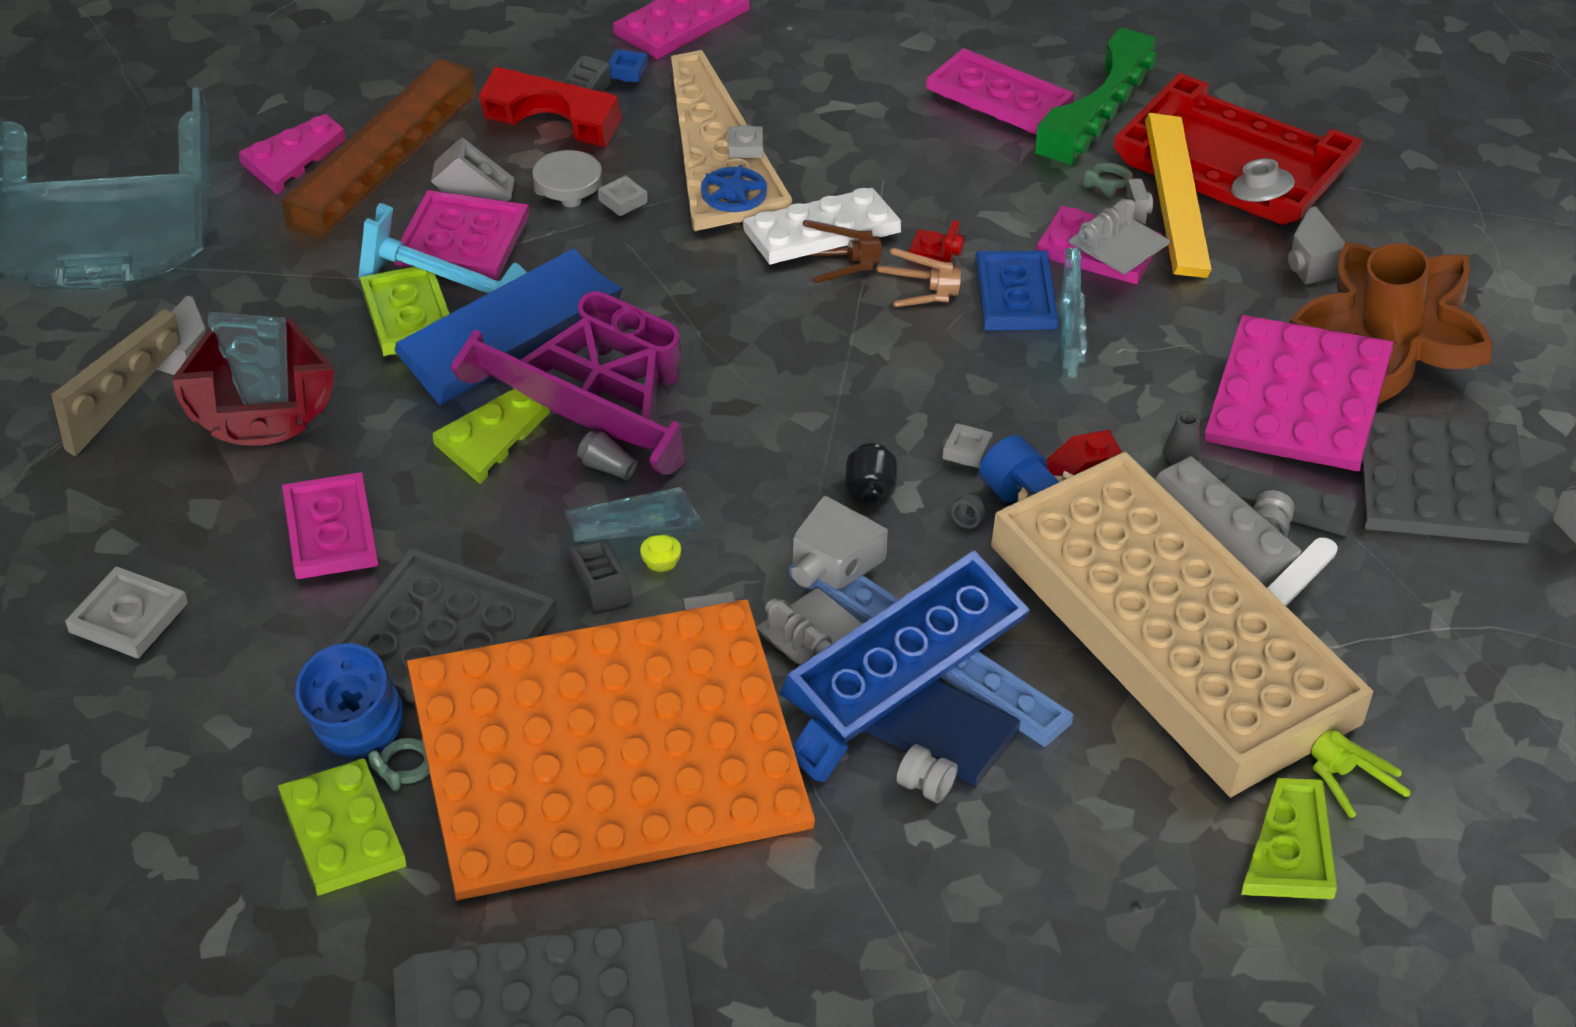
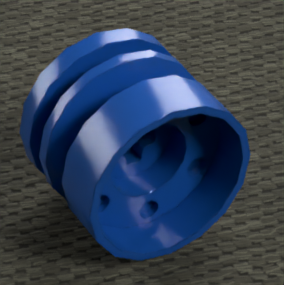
M355 643L334 644L313 655L304 664L296 679L295 698L300 711L311 725L320 743L332 754L347 759L366 758L371 751H382L396 738L404 721V704L381 658L371 649Z

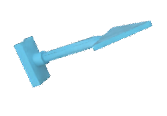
M379 203L377 206L375 221L367 218L364 222L359 280L362 276L381 273L387 265V260L395 263L401 261L486 293H490L528 273L518 263H513L500 281H496L482 274L406 247L403 242L390 237L393 207Z

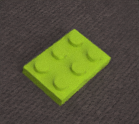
M414 266L360 277L361 290L383 356L397 354L395 352L396 342L450 314L436 275Z
M365 758L278 785L280 798L317 896L407 867L404 852Z

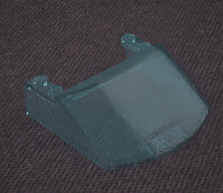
M192 87L193 111L184 114L179 121V174L28 183V135L23 126L16 122H3L0 116V273L22 282L55 289H104L128 285L158 276L183 264L204 250L213 180L210 170L209 110L200 87Z

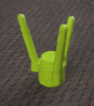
M1330 729L1324 732L1314 743L1311 754L1318 761L1313 766V770L1324 779L1348 817L1354 818L1356 812L1332 773L1345 775L1358 765L1402 796H1410L1411 791L1385 773L1388 772L1395 777H1400L1402 771L1399 768L1348 740L1338 730Z

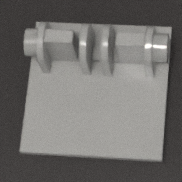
M1122 198L1112 208L1104 209L1093 220L1083 223L1079 233L1069 239V243L1125 275L1170 244L1171 240L1133 219L1134 211L1136 210L1135 203L1131 199Z
M817 587L791 605L783 599H771L765 606V612L768 613L767 620L756 626L759 634L800 666L863 623Z

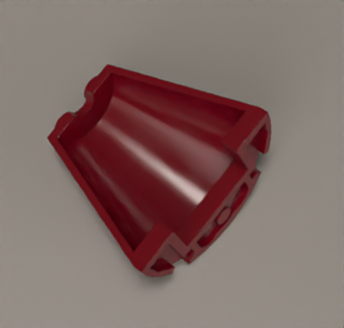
M290 317L264 319L262 326L256 330L244 328L241 321L214 322L173 376V385L177 399L187 416L193 422L197 421L201 426L209 430L210 435L233 444L262 446L282 442L299 434L307 428V424L318 413L321 414L332 391L334 369L333 365Z

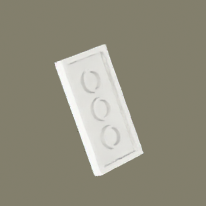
M873 187L859 188L851 193L839 196H826L818 201L806 204H792L785 209L772 212L763 211L755 216L743 218L744 232L769 264L847 246L850 240H855L852 237L803 226L804 220L822 222L858 231L871 230L872 236L879 237L901 232L900 218Z

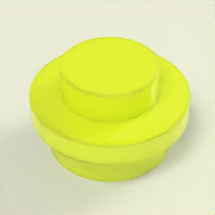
M654 535L642 543L640 548L641 558L646 563V566L653 571H669L676 566L677 561L681 557V545L672 536Z

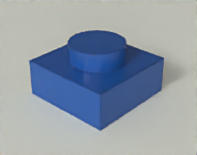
M616 49L608 63L610 65V77L623 82H639L648 65V53Z
M815 719L809 721L793 744L798 765L815 781L820 782L827 780L849 748L822 721Z

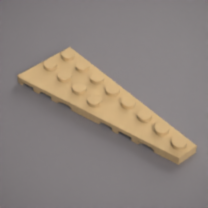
M698 50L671 56L674 92L693 230L698 231L731 223L743 222V218L755 216L759 212H772L788 208L792 205L790 194L764 151L763 158H729L728 127H739L747 125L704 52ZM743 165V168L759 173L767 183L765 200L759 206L743 212L717 210L709 206L701 195V184L706 174L726 167ZM743 176L741 177V178L745 179L746 181H754V180H752V179H750V178H747V177H743ZM711 183L707 191L711 195L720 187ZM761 189L748 191L747 200L755 198ZM723 198L719 199V201L726 203H741L740 201L729 202L724 200Z

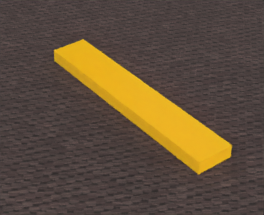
M1149 113L1145 124L1166 237L1171 240L1168 248L1173 274L1208 278L1212 269L1182 118Z

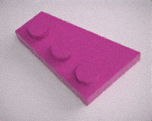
M327 114L316 116L310 121L294 128L286 129L278 135L256 142L252 146L239 151L240 163L275 194H278L285 189L284 182L290 177L297 179L305 173L304 166L309 162L321 160L346 140L344 128Z

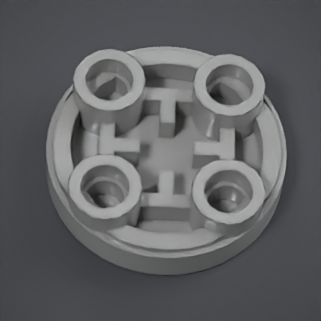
M561 150L549 153L540 158L532 169L534 192L540 196L559 200L566 207L579 206L582 203V198L593 194L602 186V167L600 162L592 155L582 151Z

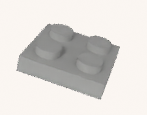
M115 566L65 622L69 633L139 659L188 604L185 591Z

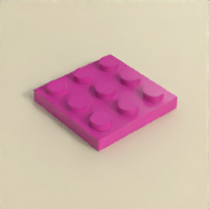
M427 190L400 241L406 247L498 281L529 218V206L527 204ZM401 261L394 262V265L414 267Z

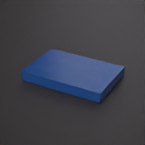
M1047 251L976 252L975 265L984 330H1058L1059 319Z

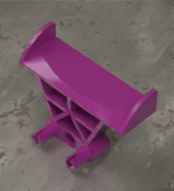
M593 291L585 294L578 303L580 320L521 360L486 345L482 333L474 330L451 364V370L455 377L468 384L478 383L491 376L510 385L550 410L597 432L604 431L610 437L653 451L650 457L653 470L661 474L668 475L674 473L685 462L680 423L672 421L669 428H666L654 422L658 382L661 383L663 376V384L671 385L680 376L678 364L682 358L679 331L672 323L606 293ZM628 329H636V331L630 333L624 332ZM587 346L590 360L575 353ZM598 347V355H607L614 349L627 356L599 365L596 351ZM555 369L584 382V384L580 388L547 372ZM646 377L645 386L635 382L637 379ZM605 391L618 399L642 409V416L601 398V392Z

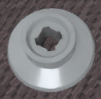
M1268 158L1256 159L1244 165L1243 174L1234 181L1231 192L1236 198L1252 202L1267 201L1288 193L1293 188L1295 179L1288 171L1279 169L1277 161Z

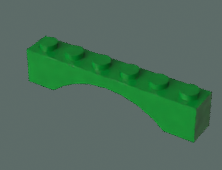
M1120 27L1107 42L1104 71L1107 75L1105 83L1085 98L1068 105L1052 108L1037 127L1035 154L1069 165H1073L1081 154H1086L1091 141L1101 135L1107 121L1114 119L1120 105L1127 103L1132 90L1142 84L1144 76L1149 70L1152 71L1158 60V52L1155 51L1156 37Z

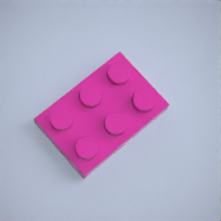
M1061 206L1038 242L1036 251H1047L1048 259L1138 284L1154 255L1125 275L1069 243V239L1079 233L1081 225L1085 222H1090L1096 215L1077 208Z
M362 472L282 485L296 580L378 566Z

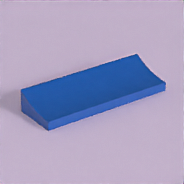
M573 248L396 342L395 352L438 405L441 406L491 378V376H488L478 383L468 384L456 378L451 370L452 362L474 330L482 333L486 345L521 360L580 320L578 303L585 294L599 291L619 299L623 288L599 273Z
M974 550L788 673L779 695L799 707L813 719L822 721L846 743L1023 621L1030 609Z

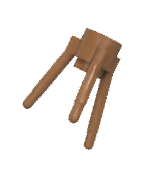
M891 248L890 254L932 267L931 271L881 265L876 268L880 273L928 279L929 290L936 291L935 294L895 300L893 302L894 307L930 302L949 303V295L958 296L961 267H953L952 262H941L905 250Z

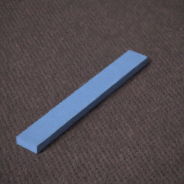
M794 563L789 565V576L793 578L791 569L795 566ZM863 575L842 589H835L819 579L807 587L810 591L818 587L863 624L900 600ZM979 651L940 677L964 694L1020 720L1019 731L1043 747L1048 746L1072 724V712Z

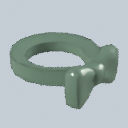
M1101 162L1095 164L1092 170L1088 169L1086 171L1083 184L1087 188L1096 186L1102 190L1107 198H1111L1116 188L1127 187L1128 179L1133 178V173L1124 166ZM1099 173H1115L1123 177V179L1105 180L1099 177Z
M398 739L388 744L380 755L376 750L371 751L368 755L371 769L385 779L393 791H398L401 788V784L415 783L429 775L423 741L418 739ZM403 749L417 750L424 757L423 763L418 768L410 771H394L388 767L392 755Z

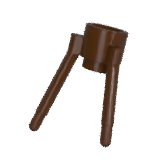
M803 221V226L855 238V240L848 242V247L810 254L811 256L848 255L849 261L856 263L815 276L813 278L814 283L832 280L859 271H873V265L880 264L882 258L881 240L879 236H872L871 230L858 231L822 222Z

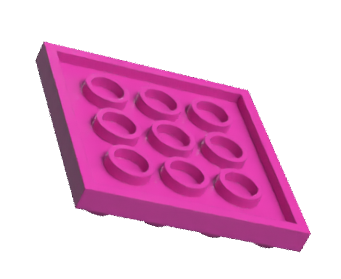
M1242 315L1205 430V442L1360 472L1392 356L1394 341Z

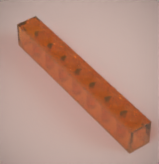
M441 58L435 61L282 199L286 228L322 240L476 97L473 69Z

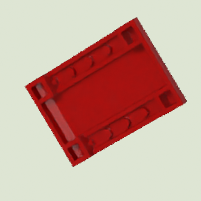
M1178 73L1115 136L1114 149L1127 165L1155 175L1145 120L1149 113L1181 117L1196 192L1281 225L1300 220L1306 214L1308 209L1313 206L1360 152L1363 141L1332 128L1324 137L1207 95L1209 83L1182 73ZM1268 158L1277 161L1279 169L1288 171L1295 179V184L1288 193L1267 201H1245L1236 198L1231 192L1234 181L1243 174L1244 165L1256 159Z

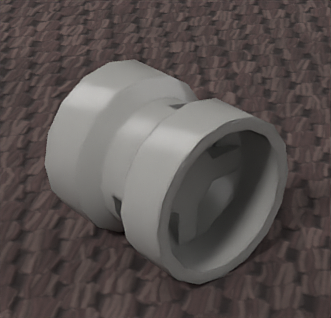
M1271 490L1260 493L1255 500L1253 509L1284 536L1288 537L1290 522L1295 510L1293 500L1280 491Z
M915 744L904 756L898 769L896 781L899 785L909 790L921 789L925 798L935 803H940L952 788L958 766L957 763L947 758L936 759L932 756L929 749Z

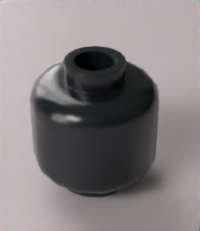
M867 443L859 446L849 454L846 461L845 485L848 493L866 505L879 504L882 500L892 496L897 488L898 464L896 457L880 444Z

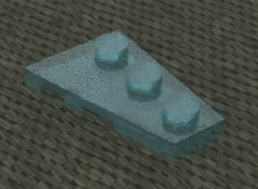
M1066 248L1060 297L1062 377L1077 378L1078 364L1086 362L1087 341L1080 340L1085 337L1086 317L1080 316L1084 314L1085 294L1081 293V249Z
M209 312L207 322L211 331H215L223 358H226L233 372L232 379L243 404L288 402L286 318Z
M682 487L564 511L566 525L574 541L591 542L600 539L703 532L701 516Z

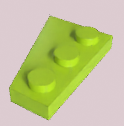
M514 388L433 432V442L436 447L481 484L488 477V470L496 462L501 463L509 455L508 449L517 440H524L550 413V409Z
M1278 778L1241 895L1334 899L1337 891V882L1323 780Z

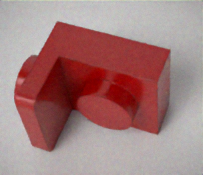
M953 220L947 234L918 229L909 252L937 261L953 263L955 256H961L964 247L965 236L959 234L960 221Z

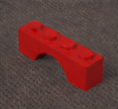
M496 66L478 95L484 118L516 125L522 119L533 114L555 113L567 118L572 123L576 141L604 148L607 147L622 120L617 95Z

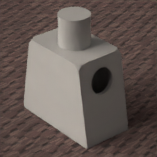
M824 496L794 535L793 563L795 566L791 569L794 581L798 585L807 588L819 579L835 589L844 588L886 559L888 529L837 501Z

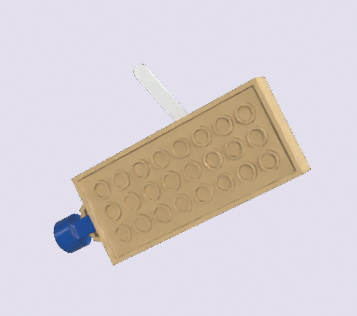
M1021 435L1004 437L987 450L980 463V478L1002 501L1006 503L1017 502L996 512L991 547L1230 798L1309 755L1314 743L1324 732L1335 729L1342 735H1345L1363 725L1374 691L1286 607L1336 556L1338 547L1333 540L1329 538L1316 539L1266 588L1126 451L1076 475L1064 471L1063 476H1053L1047 470L1046 459Z

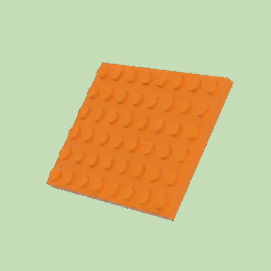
M748 599L407 660L408 674L456 901L814 829V814Z

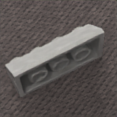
M1192 456L1162 470L1155 478L1180 505L1266 588L1300 556V548Z

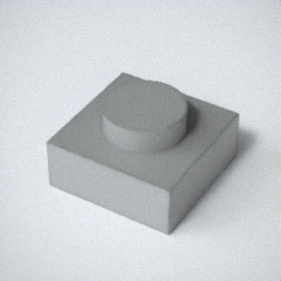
M741 125L739 127H728L729 158H763V126Z
M626 175L598 188V200L619 216L648 203L647 191Z
M1128 179L1126 199H1131L1136 205L1133 219L1145 226L1147 214L1152 213L1153 209L1151 192H1146L1142 179Z
M956 423L943 448V459L980 468L983 456L992 445L993 432Z

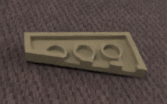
M166 309L161 310L51 394L65 451L76 457L181 343L175 314Z

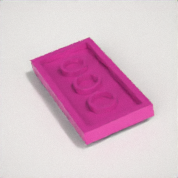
M655 0L614 22V34L658 60L750 10V0Z
M965 48L961 49L929 75L926 89L938 93L945 98L960 102L971 109L979 110L1000 121L1008 122L1036 135L1038 124L1052 108L1073 103L1075 94Z

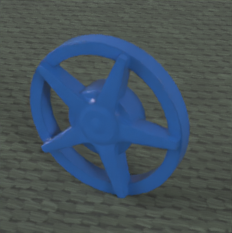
M743 165L726 167L706 174L701 184V195L709 206L717 210L743 212L759 206L765 200L767 183L759 173L743 168ZM742 176H743V177H747V178H750V179H752V180H754V181H746L745 179H743V178H741V177H742ZM711 183L720 187L711 195L707 191ZM761 189L755 198L747 200L748 191ZM723 198L724 200L729 202L740 201L741 203H726L719 201V199Z

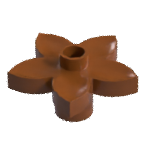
M1346 241L1338 260V293L1327 294L1302 306L1290 319L1292 324L1394 341L1392 356L1378 404L1397 395L1409 384L1414 376L1417 360L1446 369H1468L1491 363L1493 343L1486 328L1476 317L1460 309L1468 291L1470 275L1469 255L1446 254L1428 258L1419 248L1405 243H1391L1374 249L1367 245Z

